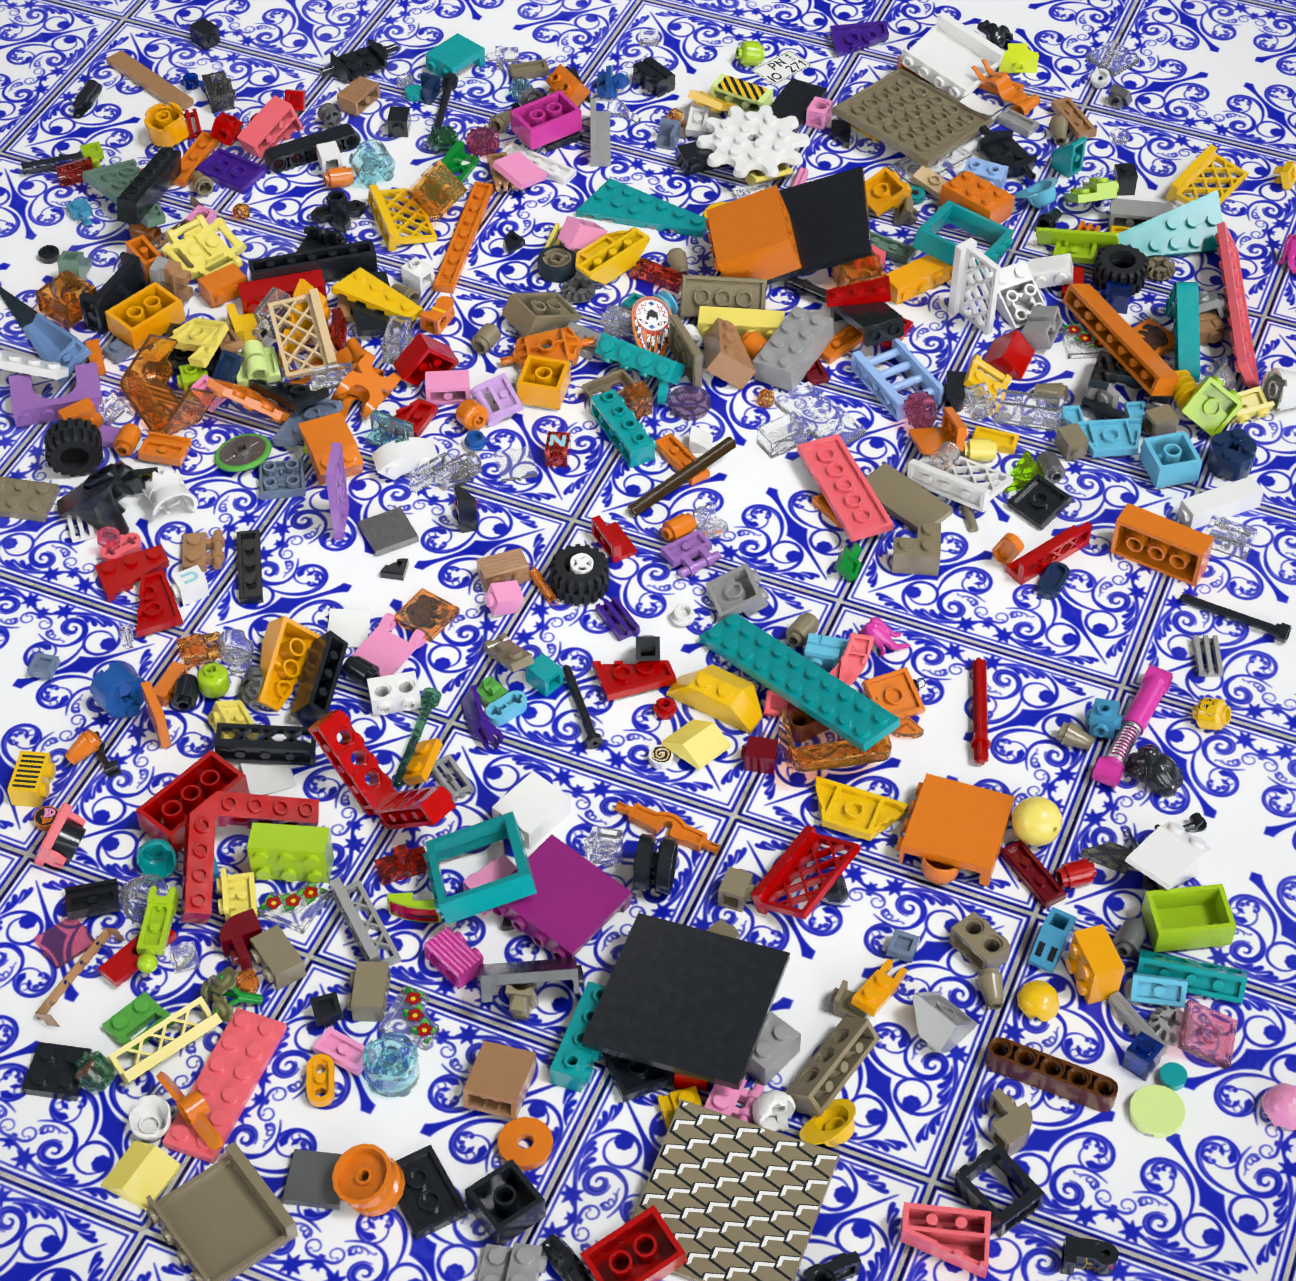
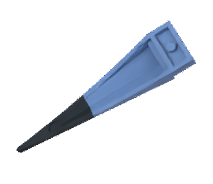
M0 287L1 297L24 330L41 360L58 362L61 366L69 368L68 376L58 379V381L63 383L75 370L74 365H80L92 352L76 336Z

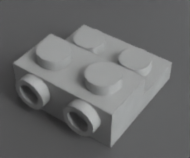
M748 563L705 583L721 620L729 615L742 612L749 616L768 606L766 600L769 599L768 593L764 586L759 587L758 585L762 580L757 570H751Z
M514 1242L513 1247L486 1244L478 1281H538L540 1273H545L547 1256L543 1255L542 1246Z

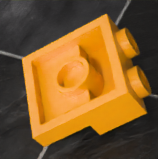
M884 167L865 181L867 205L877 217L891 207L896 209L906 197L912 199L910 194L912 189L908 183H903L899 175L895 171L891 172L887 167Z

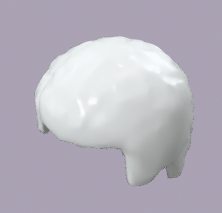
M770 1090L757 1097L752 1107L755 1125L775 1132L788 1130V1118L794 1113L796 1108L794 1099L791 1095L779 1090Z

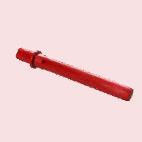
M978 657L972 662L973 740L971 741V747L974 749V762L984 765L989 761L988 749L991 747V741L988 739L987 662L985 659Z

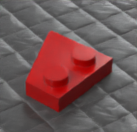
M417 399L408 406L396 410V415L391 418L382 417L379 420L380 427L409 437H420L439 412L438 405Z

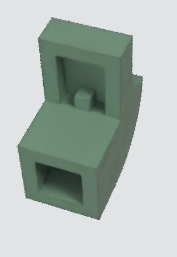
M63 251L57 259L59 277L62 283L86 284V275L92 267V259L85 258L84 252Z

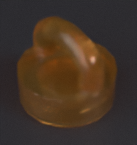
M678 108L671 109L666 118L681 121V128L685 127V122L682 119L683 112Z
M249 969L239 972L235 986L241 992L256 994L260 985L255 971Z

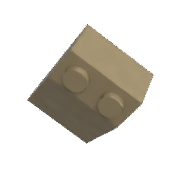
M558 292L511 293L502 312L508 323L520 333L521 337L566 327L570 322L575 323L581 320L582 317Z

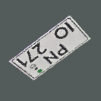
M788 50L752 69V71L774 86L812 66V64L793 51Z

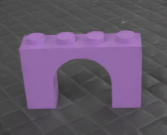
M96 362L74 365L76 374L75 388L67 395L54 399L43 398L35 393L31 375L19 374L8 376L16 427L59 421L58 410L87 397L94 403L96 413H105Z

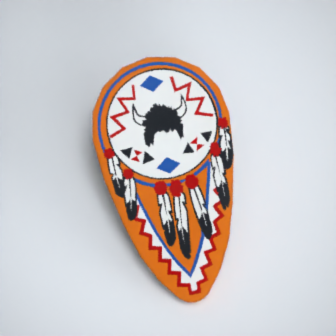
M653 296L638 299L632 306L630 316L636 346L664 356L669 343V317L672 314L667 304L661 299Z

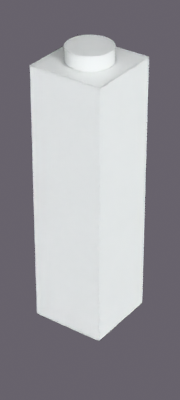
M1252 476L1182 499L1178 517L1187 527L1196 529L1260 507L1264 490Z

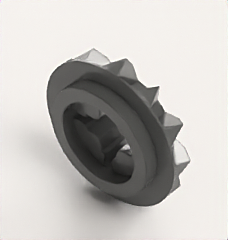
M584 277L582 279L574 278L573 281L567 280L566 284L562 285V295L566 300L573 303L587 302L595 295V285L592 284L591 280L585 281Z
M251 667L244 674V678L241 680V685L238 688V698L242 700L243 704H249L259 694L263 684L261 668Z

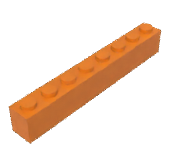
M1069 284L1062 300L1065 306L1151 396H1172L1180 379L1172 368L1090 284Z

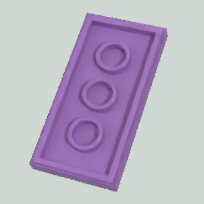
M332 442L325 476L334 540L342 541L344 539L350 506L342 444Z

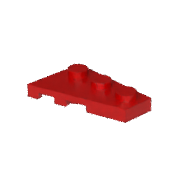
M889 276L826 290L827 307L891 302Z
M161 544L94 566L110 603L116 599L115 595L123 590L128 592L133 589V584L140 581L142 575L166 569L170 565Z
M164 569L142 575L139 589L140 602L137 611V638L183 624Z
M669 660L638 661L637 664H623V661H614V664H601V661H592V668L607 701L676 683V675Z

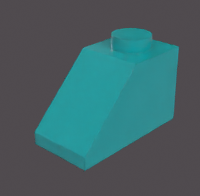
M1083 136L1056 148L1052 153L1051 168L1067 178L1080 172L1083 167L1087 138Z

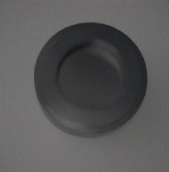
M46 245L39 249L38 255L42 263L53 264L57 262L60 252L58 247Z

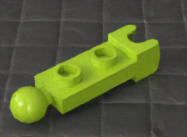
M156 886L150 887L147 898L148 904L136 947L138 954H142L137 960V967L142 973L148 974L155 971L158 967V959L155 955H165L174 914H176L179 903V895L175 887H171L168 894L162 897L156 894Z

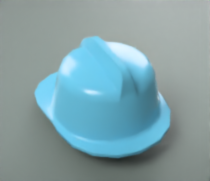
M1050 177L1038 181L1032 186L1016 192L1014 196L1015 198H1027L1035 208H1044L1056 199L1055 185L1058 183V178Z

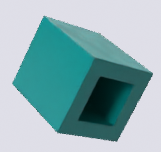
M542 653L533 659V664L525 667L526 682L547 697L563 685V668Z

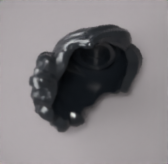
M1152 744L1142 746L1137 752L1131 753L1126 762V775L1133 777V779L1138 778L1154 794L1171 797L1176 793L1177 788H1180L1183 784L1182 771L1175 761L1168 755L1160 753L1159 749Z

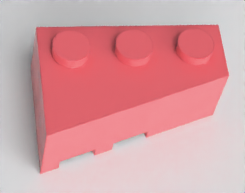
M274 95L240 132L237 139L245 151L258 158H262L265 150L278 145L277 143L283 139L287 141L291 138L290 134L296 130L300 132L304 128L292 104Z
M904 1202L900 1242L985 1279L989 1264L991 1211Z

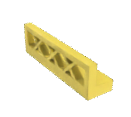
M201 996L107 1057L124 1084L214 1028L222 1020L217 1013L212 1014ZM199 1005L206 1019L200 1023L189 1022L190 1009ZM185 1013L183 1020L176 1019ZM170 1022L182 1024L180 1036L177 1038L165 1036L167 1024ZM186 1025L193 1026L191 1029L185 1032ZM162 1028L160 1035L153 1034ZM153 1037L159 1039L157 1051L154 1053L141 1051L145 1038ZM163 1040L171 1041L162 1047ZM138 1044L137 1050L130 1049L134 1045ZM124 1052L136 1054L134 1065L126 1071L116 1058ZM140 1055L147 1056L139 1062Z

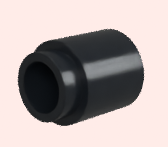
M349 656L343 665V672L346 673V676L365 687H368L367 679L380 677L379 667L360 656Z
M182 674L176 680L172 703L178 709L185 711L196 706L199 693L196 676Z

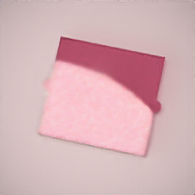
M68 918L34 938V942L43 951V957H48L57 969L86 952L95 941L89 934L87 926H83L78 919L68 920Z

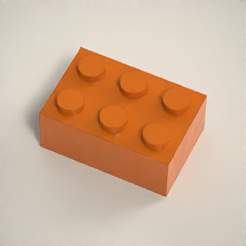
M966 170L942 185L938 205L943 206L950 200L1000 224L1011 217L1015 196L991 184L990 181L984 180L973 172Z

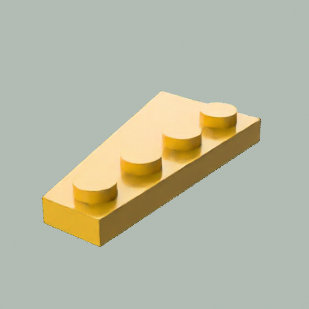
M361 267L331 287L332 294L337 296L343 294L347 296L349 301L365 303L367 308L382 310L384 315L406 324L416 320L423 311L422 307Z

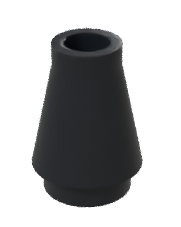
M1053 208L1051 211L1040 215L1037 219V227L1056 228L1062 216L1061 211Z

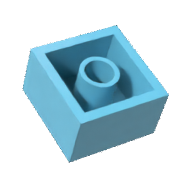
M1186 431L1143 438L1139 458L1155 488L1198 481L1202 460Z

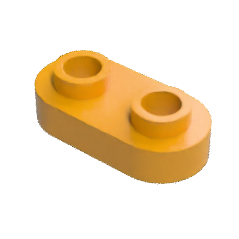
M326 1054L312 1056L306 1065L307 1098L310 1104L315 1107H325L332 1103L335 1098L334 1062ZM319 1070H325L323 1073H317ZM321 1093H324V1094H325L324 1096H321V1097H318V1096H317V1095H319V1094H321Z

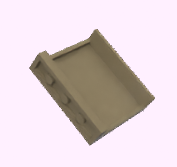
M235 1141L225 1147L227 1157L155 1202L150 1195L146 1197L149 1206L146 1210L148 1217L154 1225L159 1223L163 1228L160 1232L169 1246L174 1244L178 1249L175 1253L183 1266L189 1265L193 1270L190 1274L194 1281H231L298 1237L295 1221Z

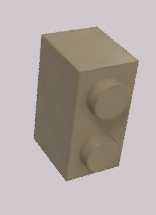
M278 924L250 938L252 950L249 951L251 959L255 965H261L267 983L272 982L277 990L306 976L302 958Z
M357 961L355 972L351 971L350 987L353 988V992L347 996V1010H351L353 1021L385 1022L391 980L389 962Z

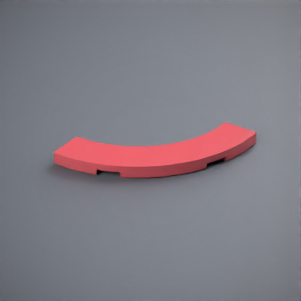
M850 633L844 654L829 673L851 686L859 677L868 661L874 636ZM767 690L763 715L789 716L790 713L799 709L772 690Z

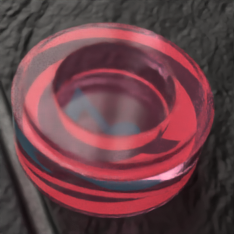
M104 527L96 533L97 543L102 547L111 548L120 543V531L114 527Z

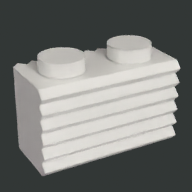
M1070 253L1028 259V268L1038 289L1073 283V262Z

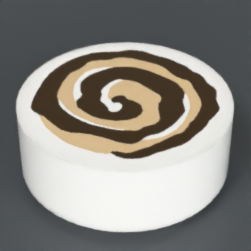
M656 745L649 751V763L652 767L662 770L669 768L673 764L674 753L663 745Z

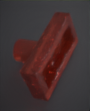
M341 308L332 309L331 326H327L331 341L337 352L346 347L348 322Z
M398 845L393 850L394 854L374 860L382 885L426 873L428 869L423 853H426L424 846L409 850L405 845Z

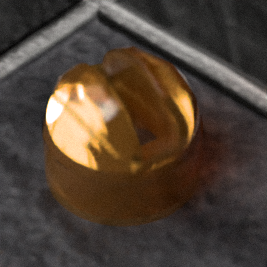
M245 203L236 204L232 209L233 216L239 220L247 219L250 216V207Z
M762 389L758 393L757 404L763 408H769L774 405L775 396L773 391Z

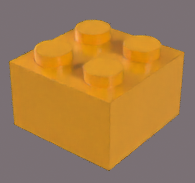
M528 355L517 382V395L521 403L560 410L571 382L570 361Z
M1103 924L1074 931L1071 943L1069 944L1068 958L1065 960L1068 972L1073 974L1076 980L1077 991L1081 996H1084L1088 1005L1108 1000L1111 994L1116 991L1119 992L1125 966Z

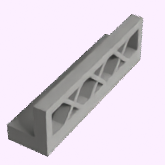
M590 99L591 167H611L610 111H596V99Z
M339 877L330 880L332 897L365 961L389 962V966L401 962V957L361 881L359 880L344 886ZM358 890L361 895L358 902L351 901L348 894ZM359 910L370 912L371 915L368 921L361 920L358 914ZM369 929L381 933L378 941L371 939L368 933ZM379 949L390 951L392 956L380 960L378 951Z

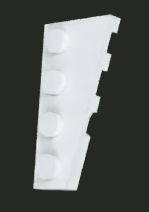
M0 350V369L55 380L68 376L69 368L61 366L58 362H47L7 350Z

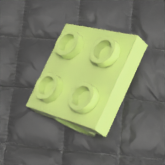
M249 340L243 344L244 348L241 352L235 353L244 357L236 377L238 385L250 387L249 380L251 379L267 380V383L282 381L274 346L263 348V344L260 341Z

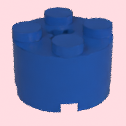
M121 661L109 664L110 668L105 672L100 670L96 674L90 686V693L93 695L95 702L111 717H135L140 712V707L145 701L141 683L146 681L127 663Z

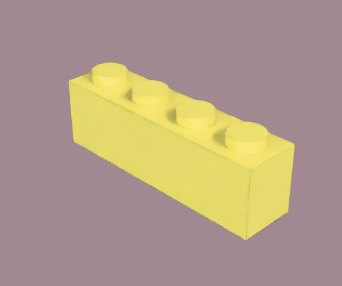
M700 306L698 333L704 339V334L719 317L724 321H730L736 327L740 337L748 331H757L765 339L769 340L784 321L785 311Z

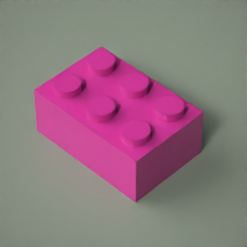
M561 90L510 110L511 130L531 150L582 130L581 110Z

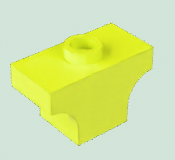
M1008 43L1007 51L1004 53L1002 63L998 67V72L1037 73L1039 54L1029 50L1027 43Z

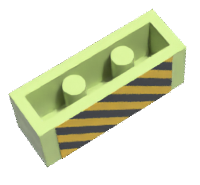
M721 74L711 85V96L726 102H732L746 113L749 111L758 112L761 106H770L773 103V90L725 74Z

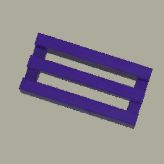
M616 596L612 597L611 602L606 600L604 605H600V603L595 605L596 613L619 642L640 633V626ZM606 610H608L611 613V615L615 618L617 624L620 625L622 629L625 631L624 633H622L619 627L611 619Z

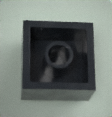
M513 1159L465 1189L466 1206L496 1245H504L546 1217L545 1199Z

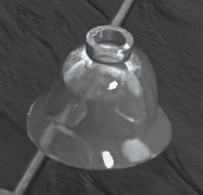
M1227 356L1217 359L1209 366L1197 384L1199 385L1206 375L1211 377L1216 375L1224 382L1223 387L1226 390L1230 391V389H1233L1235 392L1238 390L1235 387L1236 378L1228 365Z
M145 874L127 881L120 889V902L126 917L136 923H143L150 887L156 886V894L161 897L165 896L169 892L165 880L155 874Z

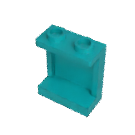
M459 33L425 53L427 70L441 78L446 73L456 75L457 72L471 63L479 67L486 64L485 48Z

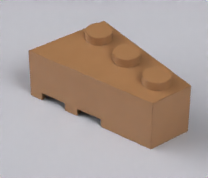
M718 317L704 334L705 369L742 390L756 373V370L736 327L730 321H724Z

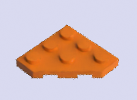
M210 377L206 386L213 389L212 393L223 399L227 397L235 402H239L247 410L254 411L255 409L262 414L270 416V419L282 424L292 414L249 387Z

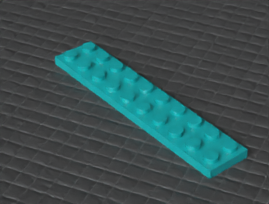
M737 613L729 615L699 636L702 645L863 752L901 726L900 718Z

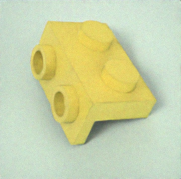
M1261 386L1238 392L1241 396L1239 400L1244 405L1231 419L1229 424L1235 422L1243 424L1255 416L1257 418L1265 417L1270 414V410L1275 406L1274 401L1267 402Z
M226 867L220 868L221 877L216 878L218 894L222 893L223 897L218 899L220 915L225 914L227 921L230 917L253 908L258 918L254 872L227 875Z

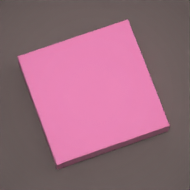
M520 151L495 160L492 165L497 172L519 190L546 180L548 175Z

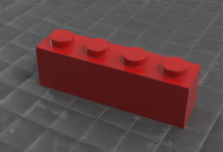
M321 269L238 283L243 313L257 314L268 312L267 303L292 298L300 279L306 280L327 298L326 285Z

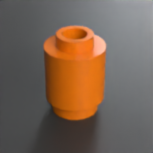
M346 166L326 169V173L323 174L324 183L330 189L350 186L351 183H354L353 170L351 167L347 168Z
M127 423L120 428L113 442V448L119 455L130 456L134 453L141 439L140 428L133 423Z
M681 513L662 524V536L665 540L674 542L692 533L697 527L696 521L691 514Z

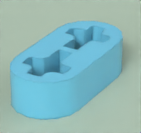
M514 690L490 703L486 707V715L489 717L488 721L495 727H499L521 715L527 709V696L522 691Z

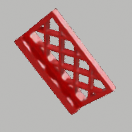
M806 825L751 893L758 913L767 915L771 910L806 920L835 883L836 879L861 850L859 844L817 834L815 827ZM821 844L829 846L828 848L819 850L822 846ZM848 850L846 854L838 857L835 856L837 852ZM832 854V859L818 863V859ZM815 860L816 864L804 868L808 862ZM836 866L831 872L825 874L821 872V870ZM815 872L819 873V876L808 880L804 879V876ZM801 878L802 882L791 885L795 879ZM822 883L818 889L808 892V887ZM803 889H804V891H805L804 894H801V895H798V896H795V897H792V898L790 897V894H791V893H794V892H797V891H800V890H803ZM787 895V900L776 903L780 897ZM808 901L803 909L793 907V905Z

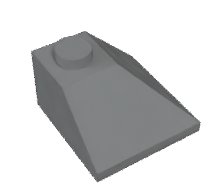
M937 991L915 993L912 997L918 1034L926 1041L925 1045L933 1052L951 1051L978 1024Z

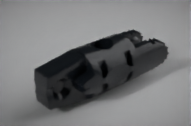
M551 1234L542 1243L541 1246L550 1264L562 1281H593L576 1253L559 1235Z

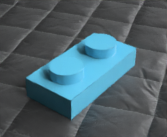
M1133 972L1130 1001L1157 1005L1167 1004L1168 1006L1185 1008L1188 980Z

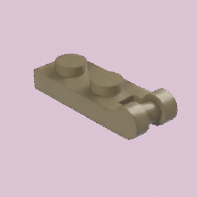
M505 633L498 635L497 639L493 641L489 639L482 643L484 651L488 656L513 673L534 663L532 654L509 640Z

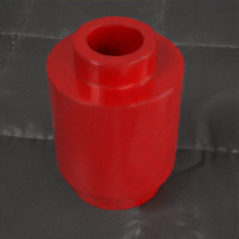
M1087 858L1062 864L1061 868L1056 869V876L1062 888L1073 889L1093 883L1097 872L1094 863L1089 862Z

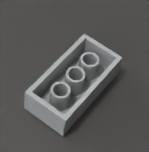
M794 306L753 360V366L756 370L754 374L755 380L793 392L804 378L806 372L810 370L811 366L833 339V318Z
M770 1011L746 1073L763 1086H766L800 1052L801 1033Z

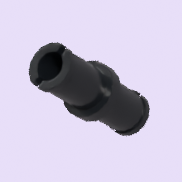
M1086 396L1083 397L1082 405H1080L1081 410L1097 415L1098 419H1124L1123 416L1126 413L1125 411L1108 406L1106 402L1100 403Z

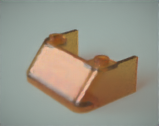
M149 334L123 374L120 387L150 431L172 435L199 423L216 398V395L212 391L189 387L179 401L167 384L173 373L168 357L178 341L173 338Z
M877 696L872 697V701L879 705ZM785 709L780 710L778 736L786 765L791 770L811 772L882 762L891 756L892 744L889 734L865 752L847 740L795 747Z

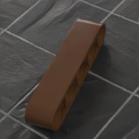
M1003 1037L993 1038L988 1044L985 1062L991 1071L1099 1112H1108L1114 1107L1118 1093V1084L1114 1079Z

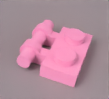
M743 1079L739 1090L715 1084L704 1107L752 1123V1107L757 1097L763 1094L764 1087L760 1084H755L753 1089L748 1091L744 1089L747 1082L745 1079ZM738 1101L745 1104L743 1108L736 1107Z

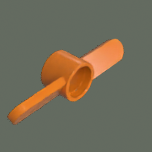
M160 1071L156 1077L176 1101V1107L183 1119L190 1126H193L211 1150L221 1149L223 1146L222 1137L205 1117L210 1113V1108L202 1095L197 1090H194L185 1096L166 1073Z

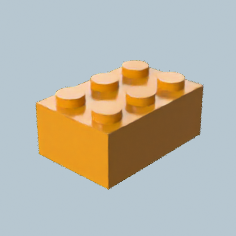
M156 281L105 311L109 332L131 346L134 351L166 333L170 323L181 324L186 321L182 301Z

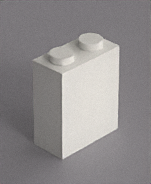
M532 771L492 806V818L513 811L524 845L531 849L571 813V797Z

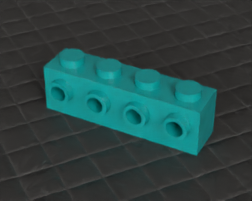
M603 332L594 352L601 355L600 360L610 364L613 363V360L619 362V367L630 372L632 368L639 370L638 375L648 379L651 375L657 377L656 382L672 383L678 386L686 365Z
M612 389L590 397L591 415L630 468L655 460V449L657 447L654 438L649 437L644 425L637 421L633 410L628 409L622 396H619Z
M587 982L550 1067L551 1084L582 1093L585 1083L589 1084L594 1073L593 1064L595 1061L599 1062L602 1052L582 1047L581 1041L606 986Z

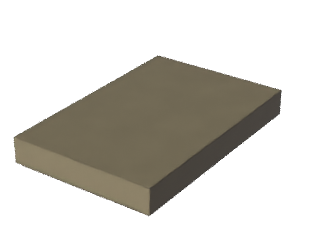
M677 314L670 315L669 349L677 362L686 365L684 373L694 388L702 387V353Z

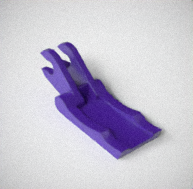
M472 685L461 701L471 736L478 737L486 749H488L489 742H491L494 749L497 750L504 736L500 730L488 721L489 717L481 707L480 694L477 692L476 685Z

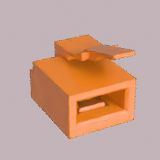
M89 397L58 410L59 420L82 418V421H91V425L95 424L98 430L101 425H104L102 416L99 412L96 413L94 403Z

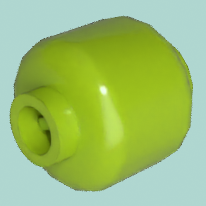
M742 41L740 46L736 48V59H739L742 66H758L764 61L765 48L759 41Z
M208 663L198 670L197 682L203 696L213 699L224 696L228 692L230 680L225 666L220 663Z

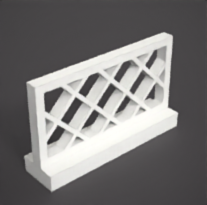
M969 238L955 246L948 312L953 316L960 313L985 334L989 335L993 331L1001 267L976 249L977 241ZM988 268H990V269L993 271V275H992V276H991V274H990ZM979 269H981V271H982V273H983V275H984V277H985L984 280H983V278H982V276H981V274H980ZM986 282L990 288V293L985 285ZM976 285H979V288H980V290H981L983 296L980 295V292H979V290H978V288H977ZM983 299H985V301H986V303H987V305H988V310H987V308H986V306H985V303H984ZM975 301L977 302L981 312L978 311ZM981 315H983L986 324L983 322Z
M934 453L933 455L924 456L919 461L912 459L908 462L907 477L924 489L980 512L986 511L989 501L1013 483V476L955 453ZM937 456L943 457L942 459H935ZM949 465V467H938V466ZM973 472H980L983 474H973ZM957 473H968V475H958ZM985 480H987V482H982V483H977V482H976V481H985Z

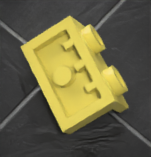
M242 700L215 701L208 715L209 724L215 733L217 723L254 724ZM222 731L223 739H232L236 736L234 732ZM251 733L246 737L250 740H257L259 734Z

